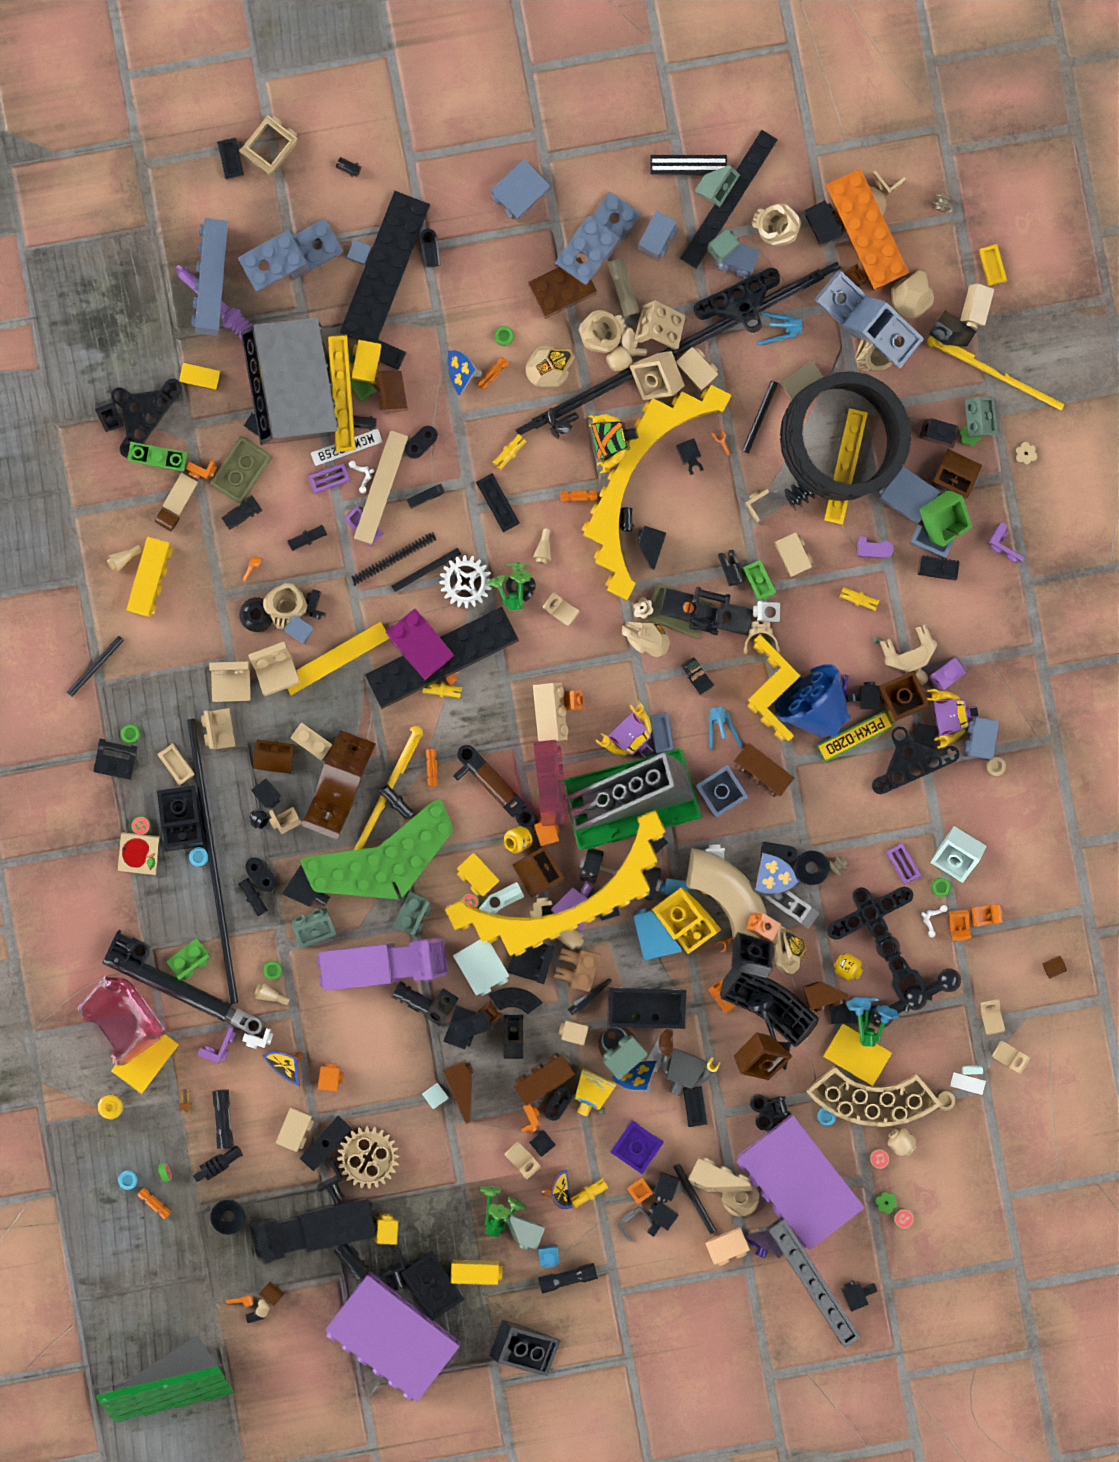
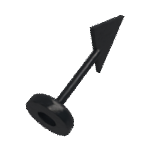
M761 993L753 996L747 1002L749 1009L754 1012L762 1011L769 1034L777 1041L766 1009L774 1004L773 995L771 993ZM777 1041L790 1053L792 1042ZM788 1062L783 1066L784 1070L787 1069Z

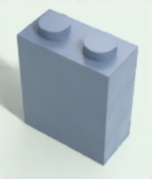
M523 159L491 190L493 195L491 198L498 206L502 204L506 208L504 212L511 219L515 218L518 221L551 189V186Z
M903 467L889 485L882 487L879 492L881 494L879 499L917 525L922 519L919 509L934 500L940 491Z

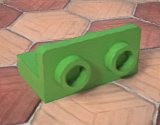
M196 938L166 962L179 980L182 978L187 980L194 974L193 970L199 966L201 969L209 963L208 958L211 955L199 939Z

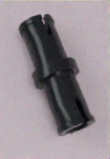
M323 524L310 531L305 530L303 534L287 541L291 550L295 551L306 544L311 545L313 541L323 536H327V532Z
M388 784L381 788L379 793L404 819H408L413 814L414 810Z
M249 878L241 881L238 885L247 897V903L250 902L257 916L259 917L266 913L268 909L259 897L261 894L256 892Z

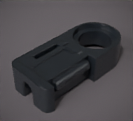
M438 484L408 498L407 502L410 508L413 509L444 494L445 490L442 484Z

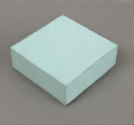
M980 1065L963 1066L962 1074H983V1067Z
M438 1082L422 1093L432 1109H435L449 1098Z

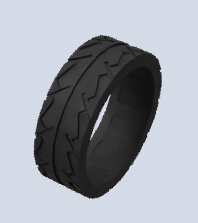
M854 371L836 372L802 389L789 403V408H786L780 428L782 456L786 466L789 468L788 470L796 481L819 497L835 501L855 500L878 491L895 479L902 470V465L906 462L910 451L911 429L905 407L891 388L873 376ZM844 389L855 392L867 399L881 415L886 428L887 450L883 463L877 473L865 483L846 484L837 482L823 474L809 458L804 445L803 422L812 401L822 391Z

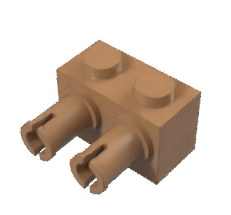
M562 948L561 953L568 956L560 954L559 960L574 963L577 968L571 971L557 966L556 972L563 973V975L555 973L554 978L570 982L573 988L590 992L600 954L583 949L578 953Z

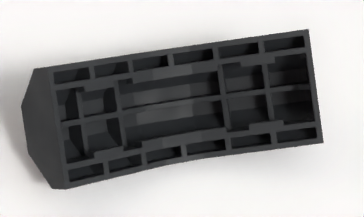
M731 969L724 978L720 991L721 999L748 1011H751L747 1005L749 999L761 993H771L774 997V1004L766 1009L771 1025L788 1042H792L794 1047L801 1044L817 1026L819 1017L791 991L770 978L757 977L742 971L739 972L735 969ZM751 1011V1012L755 1013L756 1015H758L759 1017H761L762 1019H764L763 1014H762V1011H760V1012Z

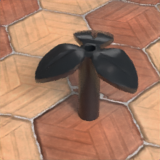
M549 408L547 413V422L552 425L549 430L556 439L560 438L559 433L566 434L573 427L570 423L579 419L576 412L559 421L556 420L552 408Z

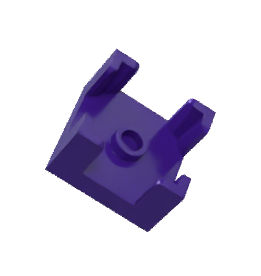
M631 1119L617 1143L611 1148L610 1153L643 1174L664 1141Z

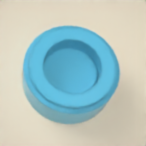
M194 848L189 854V860L194 866H203L208 861V853L204 848Z
M823 1107L817 1112V1120L823 1126H831L836 1121V1116Z
M131 1170L123 1171L118 1177L120 1187L125 1190L133 1189L137 1185L138 1177Z

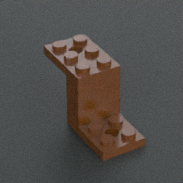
M342 730L339 731L324 763L314 798L301 826L338 839L353 806L364 770L376 743Z

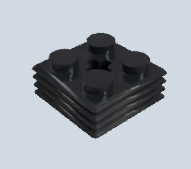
M737 932V935L732 940V969L750 973L757 977L767 978L772 971L773 942Z

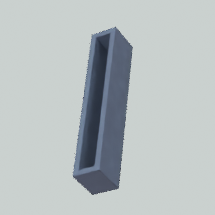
M205 218L204 225L200 224L199 236H203L202 243L199 242L198 254H201V261H197L196 272H200L199 279H195L194 289L198 290V296L194 297L193 308L196 309V315H192L191 327H195V334L218 335L228 221Z

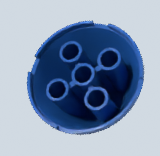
M823 664L810 669L811 673L804 678L799 676L781 694L775 705L777 710L775 715L779 720L816 736L826 737L830 735L834 737L840 732L839 728L851 716L848 713L839 670L833 664Z

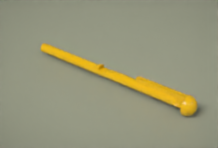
M932 336L927 339V346L930 349L934 346L1059 410L1063 409L1064 403L1010 377L1007 373L1005 375L999 373L989 365L975 359L976 355L958 346L944 345Z
M419 726L410 728L413 732L387 782L392 789L400 773H404L423 736V729ZM382 795L354 850L363 849L381 811L385 808L387 800Z

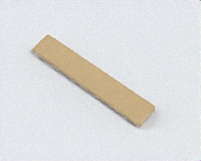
M390 430L354 536L355 540L372 545L409 436Z

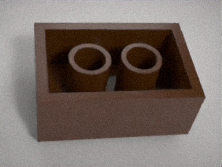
M580 257L576 258L578 263L583 264ZM560 267L528 282L545 319L597 294L592 280L587 285H584Z
M750 743L746 744L733 761L736 763L734 767L743 774L745 772L751 775L749 779L758 786L762 783L767 787L765 791L773 797L776 795L780 797L795 779Z
M558 1053L553 1054L547 1058L548 1063L545 1065L540 1063L531 1069L532 1073L528 1076L524 1073L515 1079L514 1088L526 1106L575 1075L574 1070L563 1053L560 1055Z

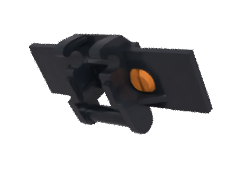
M697 586L694 595L666 588L660 615L690 622V629L709 632L712 635H718L719 631L717 629L748 636L753 609L729 604L730 594L722 595L702 590L701 587ZM700 597L721 602L720 608L700 604ZM725 611L729 613V620L727 622L722 621V615Z

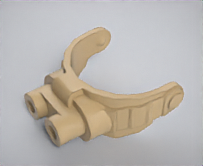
M758 621L751 622L752 629H749V637L745 641L744 654L748 652L747 644L749 639L755 634L760 633L767 634L774 640L775 650L779 653L780 649L773 635V630L770 628V621H763L762 624H759Z

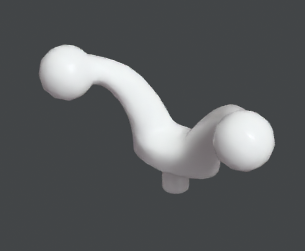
M351 460L348 463L349 467L366 473V477L359 488L360 493H365L367 491L365 486L372 479L371 473L374 472V469L369 470L367 466H357L356 462Z
M942 905L939 910H928L926 913H921L924 916L923 922H925L930 930L928 936L931 938L936 933L929 918L930 916L946 912L948 910L946 905Z

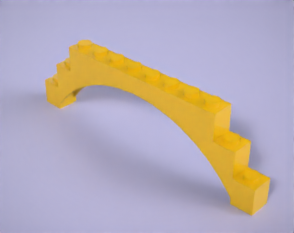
M710 385L709 389L705 387L700 397L703 401L681 392L680 396L675 395L671 403L674 405L673 408L652 398L651 402L647 401L642 411L645 414L642 419L638 418L634 425L637 428L639 438L629 440L630 450L627 451L626 456L619 462L617 469H612L608 476L610 483L608 487L603 486L599 494L601 500L599 504H594L590 512L593 516L590 521L586 520L582 528L584 537L603 546L602 549L598 547L593 557L596 559L595 564L615 573L614 577L609 576L605 584L608 586V592L627 601L636 585L635 582L631 581L625 567L619 540L620 506L632 472L650 447L675 427L702 415L714 412L722 414L731 394Z
M656 809L638 817L640 825L637 836L625 862L614 877L587 900L555 914L521 918L492 914L475 908L462 899L447 906L445 909L454 929L460 928L461 931L471 927L470 923L473 922L482 943L486 941L488 944L499 939L498 936L500 935L509 955L515 954V956L526 952L525 948L530 946L533 948L538 947L547 938L553 940L561 935L560 932L566 929L570 932L578 928L577 924L583 921L587 924L595 920L596 915L601 913L603 916L613 911L612 908L618 905L621 908L630 904V900L635 897L641 899L647 896L650 886L642 869H651L656 866L655 862L658 861L649 840L656 841L662 838L663 833H665V828Z

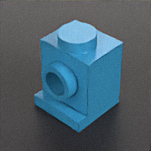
M666 879V882L661 884V894H668L669 897L681 887L688 892L689 887L685 886L686 881Z
M558 1245L538 1248L541 1267H554L560 1264Z

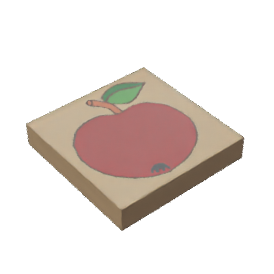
M122 832L118 871L156 875L160 836Z

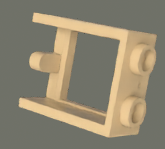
M267 115L239 152L242 156H246L255 166L264 170L271 178L299 141L296 137L297 133L289 127L287 130L282 127V122L275 116L271 118ZM268 125L289 140L271 165L250 149Z

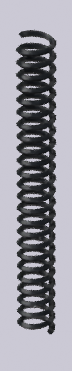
M429 532L428 535L425 534V537L422 536V540L418 538V541L415 540V543L412 542V545H405V549L402 547V551L400 549L398 552L395 551V554L392 553V557L388 555L389 559L385 557V560L382 559V562H375V566L372 564V568L368 566V569L365 568V571H361L362 574L358 572L359 576L355 574V577L352 575L354 586H356V583L363 582V579L366 581V577L369 579V575L373 577V574L379 573V569L383 571V568L386 569V566H393L392 561L396 564V560L398 562L400 561L399 558L403 560V557L406 558V555H410L409 552L413 554V551L416 552V549L420 550V548L423 549V546L426 547V543L429 545V541L433 543V540L436 541L434 532L432 534Z

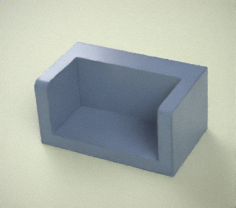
M918 525L909 544L941 559H945L953 541L944 547L931 542L926 529Z
M296 615L293 616L284 629L285 632L302 644L306 642L314 630L312 626Z

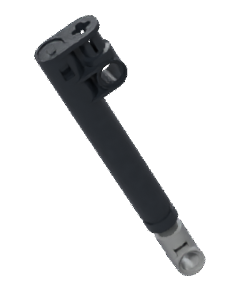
M120 929L117 931L102 964L208 1015L217 1017V1019L223 1022L227 1019L231 1021L230 1024L249 1034L254 1035L262 1030L263 1022L259 1017L238 1008L235 1010L231 1008L232 1004L224 1002L218 997L146 964L145 962L150 954V946L146 942L134 937L130 938L121 934L122 930ZM138 945H143L146 949L143 956L138 955L136 952ZM251 1020L258 1022V1030L253 1031L249 1028Z

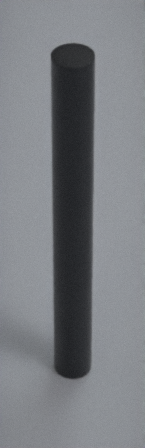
M771 380L743 446L742 451L747 454L750 452L778 385L775 381Z
M454 549L393 584V590L397 592L461 555L459 549Z
M118 636L71 686L67 693L73 697L124 640Z
M680 1163L676 1164L673 1168L710 1234L716 1232L714 1224Z

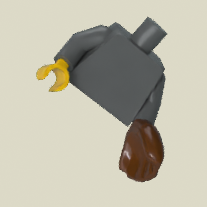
M666 1029L659 1038V1048L662 1053L663 1073L667 1075L666 1078L673 1081L669 1092L680 1096L684 1086L692 1089L693 1087H699L709 1080L712 1074L718 1070L720 1062L718 1065L712 1064L713 1057L707 1062L673 1048V1030Z

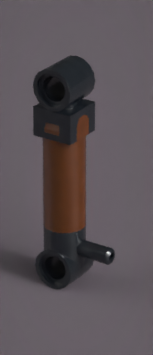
M471 745L461 746L457 756L464 766L453 777L459 781L470 771L511 817L516 815V820L520 826L530 827L533 825L535 814L532 810L524 808L526 803ZM465 749L472 751L473 755L469 760L462 758L461 754ZM524 812H528L531 815V821L526 824L520 820V816Z

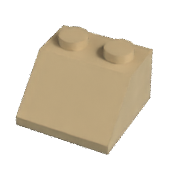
M672 351L656 353L630 365L643 400L673 396L685 386Z

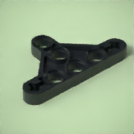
M768 268L698 301L693 308L695 316L699 320H706L715 315L742 322L748 332H758L762 328V322L758 314L766 292L779 285L781 281L779 271L775 268ZM772 275L775 279L771 280L769 276ZM754 282L760 284L757 289L749 288L750 284ZM737 290L742 292L740 297L732 296L733 292ZM718 299L725 300L724 304L720 306L715 305V302ZM743 305L750 306L747 312L740 311ZM750 320L758 321L757 325L753 327L748 326V322Z
M177 379L167 380L160 390L131 394L124 388L117 387L111 392V398L114 399L115 404L121 407L123 411L126 438L119 448L123 457L128 458V453L125 454L124 446H130V437L135 442L144 444L180 395L182 385ZM170 383L172 385L177 383L176 387L178 388V390H173L170 393V396L173 397L171 400L168 398L167 395L162 394L164 391L166 393L170 391ZM118 391L125 393V399L121 402L115 400V393ZM159 398H165L167 400V406L165 408H159L157 406V400ZM133 402H138L141 406L140 411L137 413H133L130 410V405ZM149 413L156 415V421L152 424L147 423L145 420L146 415ZM137 429L145 431V436L142 439L135 438L134 433Z
M902 726L895 727L891 733L896 747L886 774L874 779L872 789L875 793L881 795L956 762L959 758V750L952 745L937 750L913 741L906 728ZM900 729L905 732L903 740H897L894 737L896 730ZM905 747L912 748V757L905 758L902 755V750ZM948 749L956 751L954 759L947 757L944 759L946 763L942 764L938 753L942 752V756L948 753ZM930 757L938 758V766L930 767L928 759ZM916 764L921 767L919 775L911 774L910 768L912 765ZM897 772L902 773L904 776V780L901 783L893 781L892 777ZM889 776L893 787L890 788L889 784L884 786L883 791L880 788H875L877 781L880 780L881 783L887 781L885 777Z

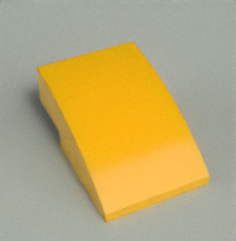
M682 887L652 909L672 938L679 941L687 954L721 930L708 912Z
M147 1022L111 1072L142 1094L175 1052L179 1044L150 1022Z

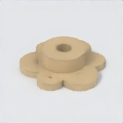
M1023 442L1021 447L1016 449V460L1025 464L1036 460L1035 446H1030L1029 443Z
M644 597L640 598L638 603L634 604L636 609L634 611L635 617L646 619L648 615H652L654 612L652 601Z

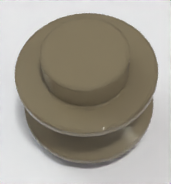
M944 193L936 194L935 197L938 198V201L932 203L935 209L940 212L951 210L948 206L949 202L954 201L951 196Z
M835 855L836 860L834 862L829 860V866L835 875L841 876L840 871L842 869L848 870L846 866L849 864L843 856L838 857Z

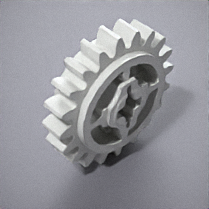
M466 555L463 556V561L456 557L455 564L449 561L451 567H443L447 573L440 574L441 577L445 578V580L439 582V584L445 585L441 592H448L444 598L452 597L450 604L458 601V608H460L462 603L465 604L466 609H468L469 603L476 607V600L483 603L481 596L488 597L485 590H491V587L486 584L491 580L486 578L491 572H484L487 565L480 567V559L474 563V556L467 561ZM467 566L475 570L471 573H464L460 567ZM454 572L458 578V581L453 588H451L450 578ZM460 575L465 577V579H471L469 583L472 589H470L466 585H461L462 578ZM481 576V587L477 591L474 587V581L477 577ZM466 590L472 596L460 597L456 594L459 591Z

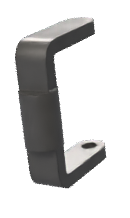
M637 1207L634 1211L630 1210L618 1223L619 1230L629 1242L632 1239L621 1226L633 1219L639 1211L642 1212L650 1224H653L651 1218L641 1207Z

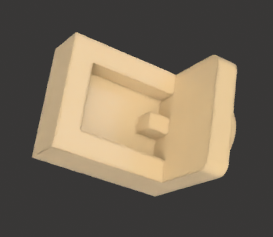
M294 807L277 816L273 810L269 811L272 817L269 819L274 829L278 828L281 834L302 824Z
M548 897L537 898V902L533 903L534 910L530 911V916H542L541 906L553 905L552 901H548Z

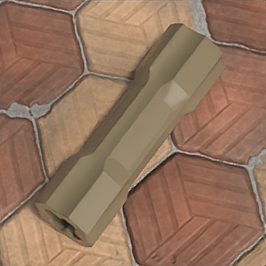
M623 258L607 262L624 318L639 314L640 311L632 292Z

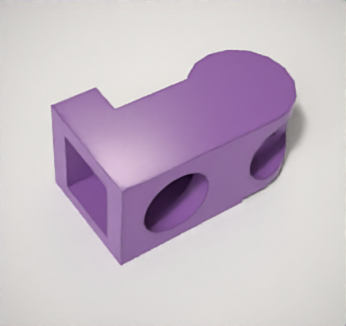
M858 537L857 557L884 559L893 554L894 547L888 541L871 543L867 542V537Z

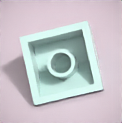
M954 826L930 863L963 883L980 861L987 846Z

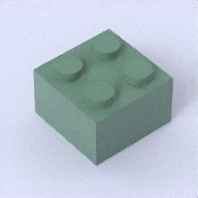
M625 1035L618 1041L619 1046L616 1049L610 1048L604 1054L603 1063L618 1080L648 1055L646 1050L632 1035L629 1037Z

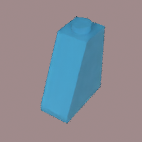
M647 908L636 911L637 914L633 915L644 960L682 952L681 947L652 911H648Z

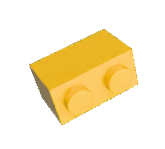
M358 340V345L354 344L352 356H355V362L350 364L352 380L375 384L382 348L381 344Z
M475 853L470 855L457 868L459 871L457 875L464 882L466 880L472 885L470 889L477 896L480 894L484 896L500 881Z
M379 1213L378 1216H373V1220H376L377 1231L375 1232L376 1237H373L372 1240L378 1244H397L398 1221L389 1213Z

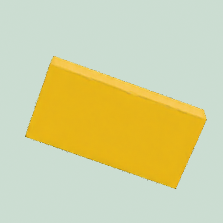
M995 244L978 249L988 287L1007 282L998 245Z
M183 363L179 382L217 390L221 371Z

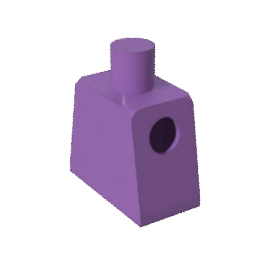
M955 656L928 676V680L935 689L943 691L968 671L957 656Z
M587 883L583 885L580 891L572 887L551 910L554 913H558L572 908L587 900L595 889ZM585 922L577 924V929L581 931Z

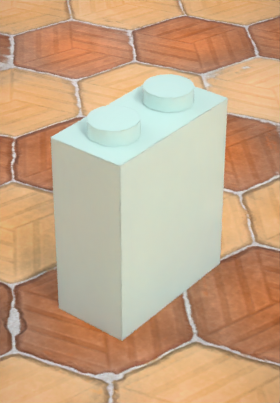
M480 939L453 955L476 995L484 996L491 992L490 987L495 984L499 987L508 982L507 977L510 976L492 944H488L487 941L482 943Z

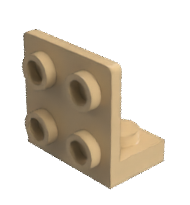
M656 300L643 305L635 341L642 343L652 338L674 350L678 349L685 315Z
M285 642L249 654L264 696L300 683L290 651Z
M250 662L209 663L213 702L251 700Z
M230 708L204 711L201 720L203 727L207 729V734L204 735L206 746H209L211 750L236 746Z

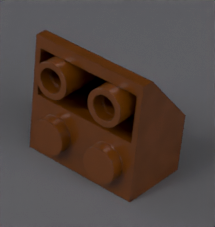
M378 372V377H375L377 391H381V396H378L380 410H384L385 414L407 411L402 372Z
M947 449L931 484L946 491H953L966 500L977 480L982 465Z
M546 845L512 864L531 898L565 879Z
M822 981L802 986L808 1007L815 1012L827 1009L826 1005L829 1004L834 1006L845 1003L844 999L848 998L846 993Z

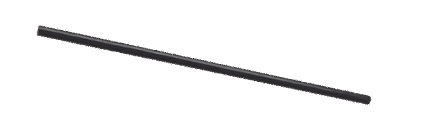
M187 719L230 1002L235 1004L238 1003L195 719Z

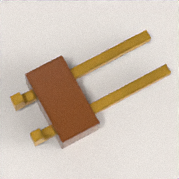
M188 1089V1103H183V1093L181 1090V1103L179 1104L180 1110H182V1113H184V1109H188V1113H190V1109H192L191 1102L189 1103Z

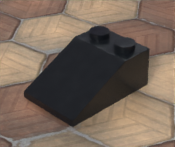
M502 1320L489 1356L499 1364L548 1376L561 1340L528 1327Z

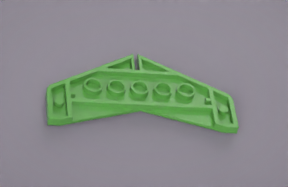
M441 798L430 802L378 847L308 856L299 861L311 888L315 892L399 899L392 883L395 882L403 898L450 836L453 826Z

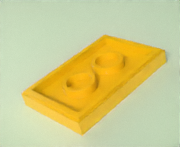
M841 1024L823 1057L873 1086L892 1052L877 1043L874 1047L861 1045L860 1033L845 1024Z

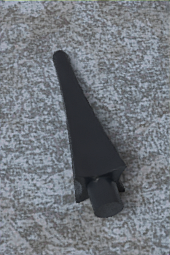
M607 979L592 991L572 1001L573 1005L567 1009L571 1015L577 1011L581 1013L612 980Z

